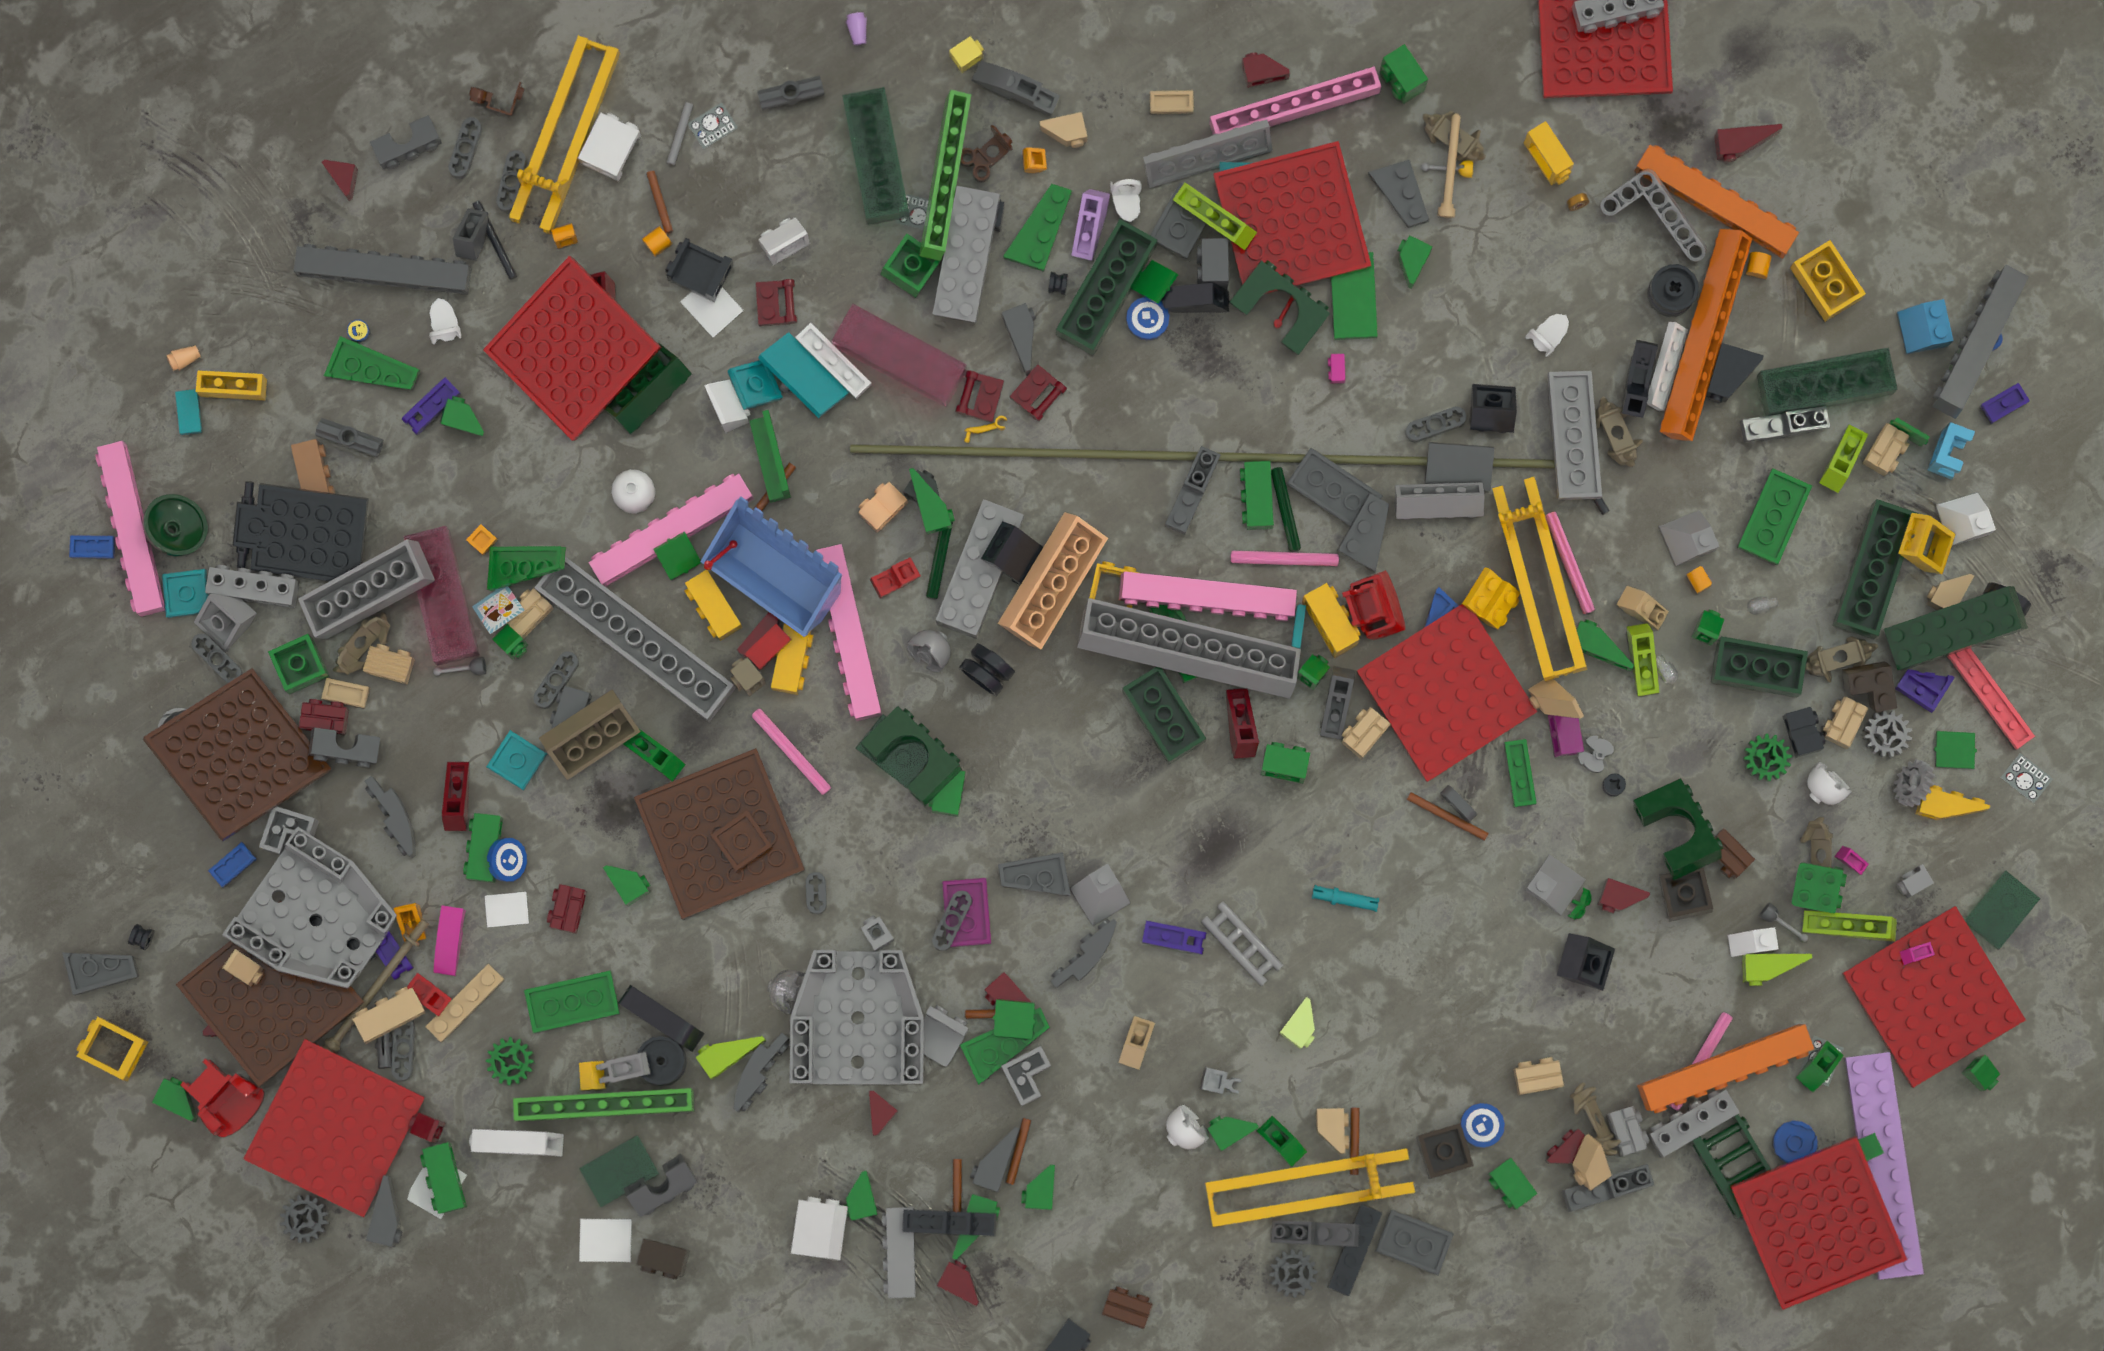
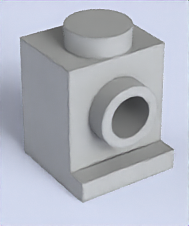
M1923 864L1915 868L1916 873L1914 870H1911L1902 875L1904 880L1896 884L1900 893L1906 895L1907 898L1934 884Z
M872 916L863 922L864 926L861 929L875 952L894 941L880 916L878 918ZM879 929L881 931L880 936H873V931Z

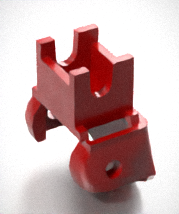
M1386 570L1351 583L1350 589L1342 593L1343 597H1346L1353 622H1351L1352 626L1361 627L1362 632H1364L1368 639H1382L1406 629L1395 588ZM1383 619L1388 624L1375 630L1371 626H1366Z
M204 1059L202 1062L207 1068L192 1084L183 1082L181 1086L200 1103L198 1106L200 1112L197 1115L201 1118L207 1129L215 1136L227 1137L240 1130L256 1114L264 1099V1089L259 1088L241 1074L226 1075L212 1060Z

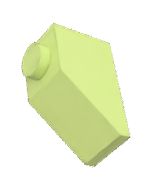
M1308 997L1305 998L1279 1033L1299 1049L1303 1046L1308 1048L1315 1038L1312 1035L1315 1028L1311 1001Z

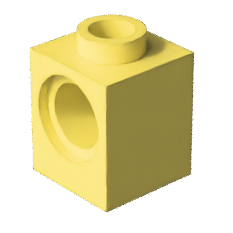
M970 36L950 49L949 53L953 62L963 73L983 60L982 52L984 49L978 40L974 41Z

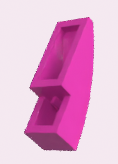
M441 905L433 973L456 976L463 936L462 929L465 909Z

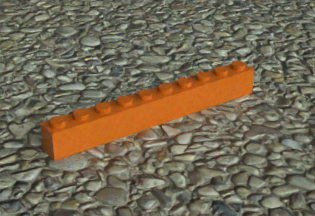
M1720 229L1716 238L1714 251L1709 261L1708 271L1697 302L1694 318L1691 322L1689 335L1679 362L1678 372L1667 402V409L1661 422L1660 432L1671 439L1693 441L1753 239L1742 230Z

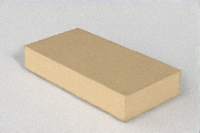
M1193 90L1150 91V114L1194 112Z
M326 678L321 699L330 702H341L344 705L365 709L370 688Z

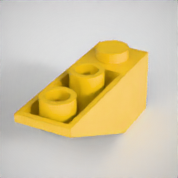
M1933 785L1929 788L1931 794L1926 795V800H1920V805L1917 806L1915 814L1934 820H1941L1986 811L1990 809V805L1984 804L1985 800L1972 797V800L1963 798L1964 794L1956 791H1951V793L1943 792V788Z

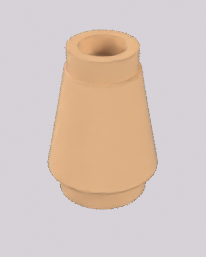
M196 345L170 351V354L166 355L173 371L177 369L180 371L201 357Z

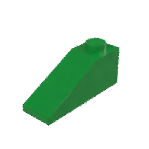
M914 468L909 469L927 535L953 528L951 522H954L955 518L952 509H947L942 499Z
M1587 619L1584 622L1580 620L1576 629L1583 654L1629 672L1633 669L1634 664L1601 628L1596 627L1597 623Z
M642 730L623 743L628 749L672 782L686 765L676 755Z
M972 1194L967 1212L997 1214L998 1218L1001 1208L997 1207L998 1202ZM959 1235L952 1259L957 1260L979 1236Z

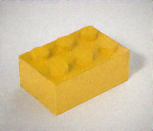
M1831 240L1801 257L1790 267L1825 322L1862 300L1866 294Z
M1325 583L1304 595L1302 604L1306 605V611L1335 659L1356 647L1361 634L1358 628L1352 626L1349 622L1348 617L1350 615L1346 607L1339 605L1337 601L1339 596L1334 587H1329Z

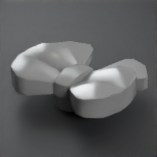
M1597 735L1590 736L1586 739V743L1594 752L1592 754L1588 752L1578 753V760L1581 765L1584 764L1591 772L1599 773L1604 769L1603 759L1605 756L1611 755L1614 752V748L1609 741L1601 738L1598 739Z

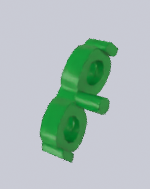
M1583 888L1580 902L1575 899L1572 900V903L1577 906L1571 912V915H1568L1569 918L1576 920L1584 916L1585 907L1589 906L1592 900L1591 892L1588 889Z

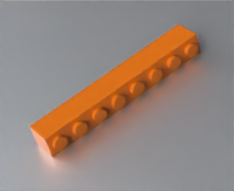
M1649 145L1634 170L1636 173L1644 169L1653 170L1670 193L1729 228L1742 230L1753 238V242L1782 259L1799 234L1796 231V227L1792 224L1779 221L1777 216L1769 211H1762L1753 201H1745L1740 198L1739 193L1721 187L1719 181L1713 178H1706L1700 170L1694 167L1689 168L1684 165L1680 158L1675 156L1672 158L1665 154V150L1659 146ZM1642 175L1643 177L1652 182V177L1650 175Z
M1797 1024L1641 1083L1637 1087L1645 1109L1659 1113L1667 1109L1666 1105L1672 1103L1675 1106L1687 1102L1686 1098L1694 1095L1695 1098L1708 1094L1707 1090L1715 1088V1090L1728 1086L1727 1082L1748 1079L1747 1075L1753 1072L1756 1075L1767 1072L1768 1067L1774 1064L1776 1067L1788 1064V1059L1804 1058L1809 1055V1051L1814 1050L1806 1025Z

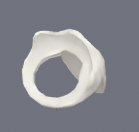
M1124 179L1116 182L1114 185L1112 181L1110 183L1116 212L1124 221H1134L1140 213V198L1138 195L1142 188L1140 180Z
M437 298L430 309L433 332H430L429 336L432 344H435L438 339L449 341L453 340L456 336L461 338L460 327L453 308L444 299Z
M1555 314L1550 316L1544 323L1540 324L1537 330L1531 329L1525 338L1533 339L1534 346L1539 351H1545L1546 357L1549 356L1567 333L1569 326L1567 315Z

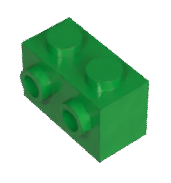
M1511 1157L1488 1173L1490 1177L1488 1182L1495 1191L1497 1189L1501 1191L1504 1195L1501 1199L1509 1209L1513 1207L1514 1210H1517L1538 1194Z

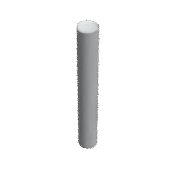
M688 102L684 104L667 159V164L675 166L693 108V104Z

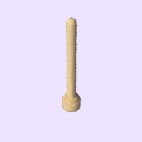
M1457 113L1453 114L1451 122L1444 200L1441 203V207H1438V216L1455 218L1456 210L1454 204H1452L1461 119Z

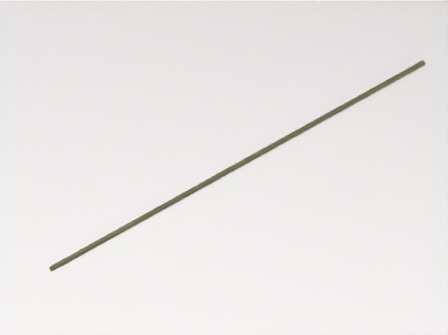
M850 445V453L1194 461L1198 453ZM1217 452L1221 454L1219 461L1237 462L1270 461L1301 463L1306 455ZM1323 455L1335 464L1427 466V457ZM1493 458V467L1555 468L1554 460Z

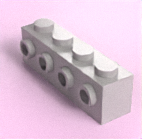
M1579 0L1573 3L1572 11L1578 32L1590 33L1602 26L1611 28L1623 21L1632 23L1639 20L1640 17H1656L1662 12L1664 4L1663 0Z
M1483 483L1395 485L1396 519L1474 518L1484 516Z
M217 565L216 568L209 567L205 590L207 595L214 593L240 598L247 602L295 608L299 582L292 575L281 574V577L272 576L273 573L267 571H259V574H255L246 568H238V571L229 570L230 567L225 565Z
M1714 1090L1707 1094L1709 1099L1701 1103L1699 1099L1688 1106L1690 1110L1682 1114L1681 1111H1678L1669 1117L1670 1122L1665 1125L1660 1122L1650 1128L1652 1132L1647 1135L1660 1158L1667 1156L1740 1113L1727 1090L1721 1092L1720 1090Z
M913 1207L886 1208V1213H882V1226H887V1235H883V1249H887V1258H883V1271H888V1280H884V1294H888V1298L916 1297L914 1233L902 1232L904 1209L914 1210Z

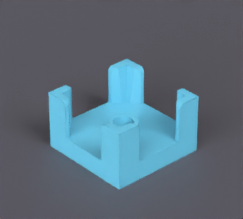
M1950 422L1941 431L1927 470L1952 480L1954 473H1959L1963 465V461L1950 456L1953 446L1963 449L1965 443L1973 439L1975 431Z

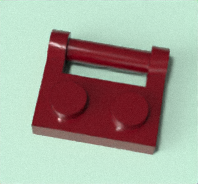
M794 279L756 282L759 326L797 323V316L794 312ZM778 289H784L786 316L780 317Z
M1037 364L1010 395V399L1034 419L1040 421L1043 418V413L1061 393H1065L1067 388ZM1049 385H1052L1054 389L1036 409L1033 408V403Z
M967 370L965 378H967L960 404L956 406L955 412L993 423L1004 380ZM974 382H981L974 409H969L967 407Z

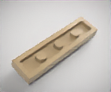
M487 964L450 1001L440 1016L436 1015L425 1027L440 1042H443L505 979L490 964Z

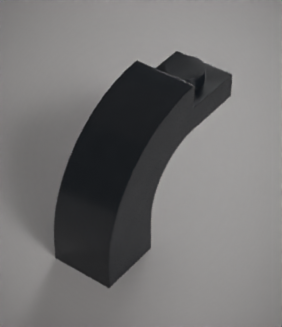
M1636 340L1624 389L1622 414L1644 417L1648 401L1650 377L1658 348L1656 343Z

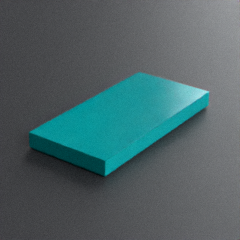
M789 332L763 351L758 357L818 418L849 394V391Z

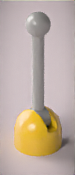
M1466 160L1461 162L1459 166L1455 167V171H1458L1462 177L1472 178L1473 161ZM1423 163L1421 169L1423 171H1428L1429 169L1447 170V166Z

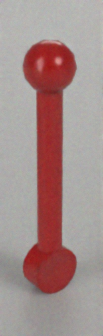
M1292 296L1280 317L1274 321L1275 328L1282 327V320L1294 300Z
M731 540L729 545L711 561H705L704 568L711 570L717 560L730 549L737 547V541Z

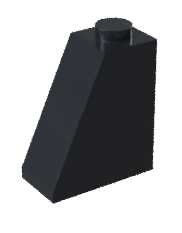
M1213 282L1171 286L1170 291H1167L1163 296L1162 302L1164 308L1173 313L1229 312V291Z
M1722 343L1706 397H1709V400L1715 403L1726 402L1761 363L1764 355Z

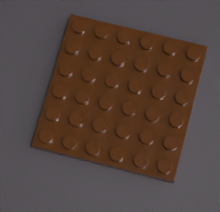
M253 668L143 738V741L222 842L331 770L326 762L313 760L314 756L308 755L310 741Z
M757 748L634 797L682 920L805 871ZM748 810L773 847L736 872L711 835Z
M231 941L176 984L259 1088L294 1060L304 1038L316 1043L364 1004V1001L352 986L347 989L279 972ZM235 949L263 967L261 971L263 976L257 984L253 983L250 987L223 969Z

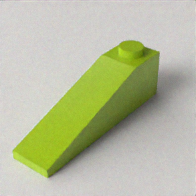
M1187 183L1183 184L1173 201L1244 250L1257 233L1247 224Z
M1804 910L1802 932L1895 942L1897 919L1890 916L1834 914Z

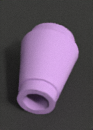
M864 13L848 14L846 24L853 45L865 44L867 18L864 17Z

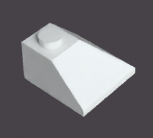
M1978 493L1936 505L1941 524L1956 534L1952 546L1990 535L1996 530L1990 511Z

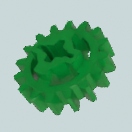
M1768 733L1764 735L1763 739L1758 735L1755 737L1756 743L1751 740L1748 743L1751 748L1744 749L1748 756H1745L1743 760L1749 762L1745 769L1751 768L1753 771L1750 775L1758 774L1759 781L1766 777V781L1770 782L1772 776L1775 780H1778L1780 778L1779 773L1782 775L1787 773L1784 767L1791 766L1787 760L1792 758V755L1786 753L1790 747H1783L1784 739L1779 742L1776 741L1777 735H1774L1771 739H1769ZM1767 743L1765 749H1756L1759 745ZM1776 747H1777L1778 750L1780 751L1781 756H1778L1777 751H1776ZM1769 752V758H1771L1772 760L1767 762V764L1765 765L1766 758L1763 757V755ZM1754 759L1757 760L1759 768L1755 765ZM1770 766L1779 767L1775 771L1767 772Z
M509 1037L507 1043L503 1038L500 1039L501 1045L494 1043V1052H487L491 1055V1059H486L487 1063H491L487 1071H494L492 1078L500 1077V1084L507 1080L509 1086L512 1085L513 1080L520 1084L521 1077L527 1080L528 1077L525 1073L527 1071L533 1072L529 1065L535 1063L534 1060L529 1058L534 1053L526 1051L529 1045L524 1044L521 1046V1039L514 1043L512 1037ZM512 1047L508 1052L500 1053L502 1049ZM520 1050L524 1055L525 1063L520 1060ZM513 1055V1060L516 1063H518L519 1066L515 1064H510L509 1067H507L508 1063L505 1062V1060H503L502 1057L511 1058ZM496 1060L500 1061L502 1066L501 1072L497 1069ZM521 1070L518 1074L509 1076L512 1071Z

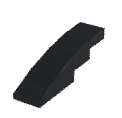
M904 1209L902 1232L996 1236L997 1214Z

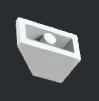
M1775 927L1727 935L1731 957L1778 950Z

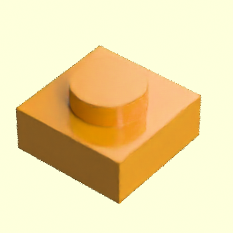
M481 524L466 539L482 555L498 540Z

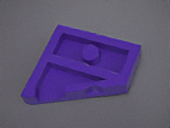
M1907 669L1895 689L1932 713L1955 677L1951 675L1945 677L1935 675V673H1921L1917 670Z

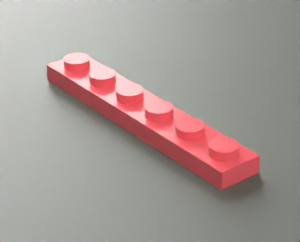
M1971 648L1947 656L2015 750L2035 737Z

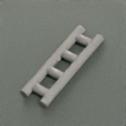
M1222 901L1217 906L1221 913L1212 921L1206 916L1201 923L1262 986L1268 981L1263 976L1272 967L1278 971L1284 965L1228 905ZM1227 918L1236 927L1228 936L1218 928ZM1242 934L1251 943L1243 953L1233 944ZM1256 951H1259L1266 959L1258 969L1248 960Z

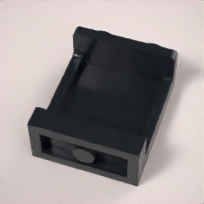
M685 238L684 242H680L675 250L677 255L674 261H670L666 267L667 279L715 302L734 265L733 260L727 256L722 258L691 243L690 239Z
M1002 521L981 559L1009 576L1013 583L1021 585L1043 546L1018 527Z

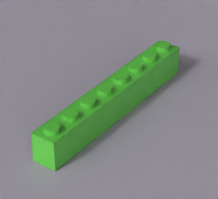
M950 90L945 99L920 257L940 261L946 250L971 94Z
M692 1088L513 1098L514 1121L694 1112V1094Z

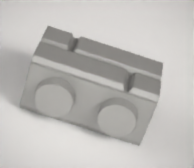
M1634 1106L1606 1114L1611 1131L1615 1136L1614 1140H1621V1143L1617 1146L1620 1157L1647 1149L1646 1144L1649 1143V1138L1646 1131L1641 1130L1639 1123L1642 1122V1117L1639 1109L1635 1110Z

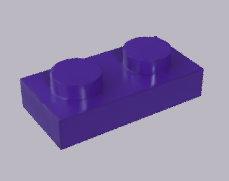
M2017 383L1982 403L1980 407L1992 424L2027 404L2030 400L2021 385Z

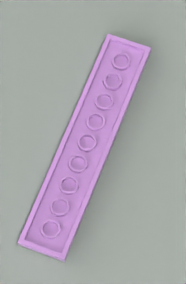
M1890 1052L1844 1058L1856 1137L1860 1139L1875 1133L1884 1151V1154L1868 1160L1867 1163L1908 1259L1877 1272L1878 1280L1924 1274Z

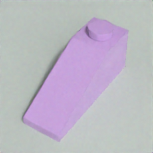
M1089 189L1082 194L1071 256L1093 260L1107 214L1109 193Z

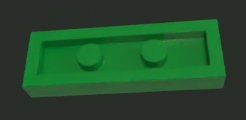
M1527 740L1504 742L1514 808L1536 805Z

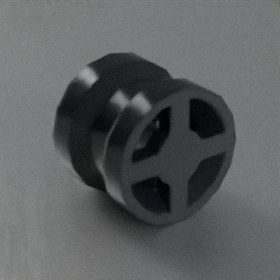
M1051 272L1048 293L1060 292L1061 295H1066L1068 274L1057 275L1056 272Z
M1616 773L1608 775L1602 783L1604 793L1610 797L1620 795L1626 787L1623 776Z
M136 924L130 933L128 944L139 945L140 949L146 950L152 941L154 930H146L142 928V925Z

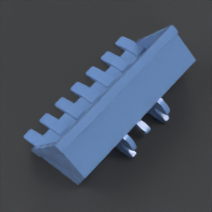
M740 496L739 500L735 501L700 562L704 564L705 561H711L729 545L731 540L737 541V547L730 549L717 560L711 570L805 637L809 631L823 621L840 595L842 574L838 572L836 564L830 561L828 565L823 561L822 554L816 550L814 554L810 552L807 543L801 539L799 543L793 539V533L787 529L782 532L778 529V523L772 518L769 521L764 519L761 510L757 507L752 510L748 506V501Z

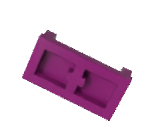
M1547 715L1554 757L1576 755L1577 753L1584 752L1579 718Z

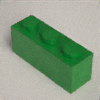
M1244 462V468H1240V481H1244L1245 490H1241V503H1245L1246 511H1242V524H1246L1247 530L1273 529L1271 462Z
M474 813V818H470L469 831H472L471 840H467L466 853H469L468 862L464 863L463 874L466 875V879L469 881L495 883L496 879L488 868L490 865L487 862V855L492 844L501 839L503 817Z
M446 1142L422 1149L423 1154L420 1155L423 1168L427 1167L429 1176L425 1178L428 1189L433 1191L434 1197L431 1198L433 1210L438 1211V1214H445L467 1208L451 1143Z

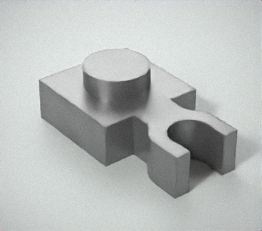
M1205 1067L1200 1089L1223 1094L1224 1088H1227L1228 1091L1239 1094L1238 1090L1232 1088V1083L1235 1081L1241 1083L1242 1080L1237 1078L1226 1079L1228 1072Z

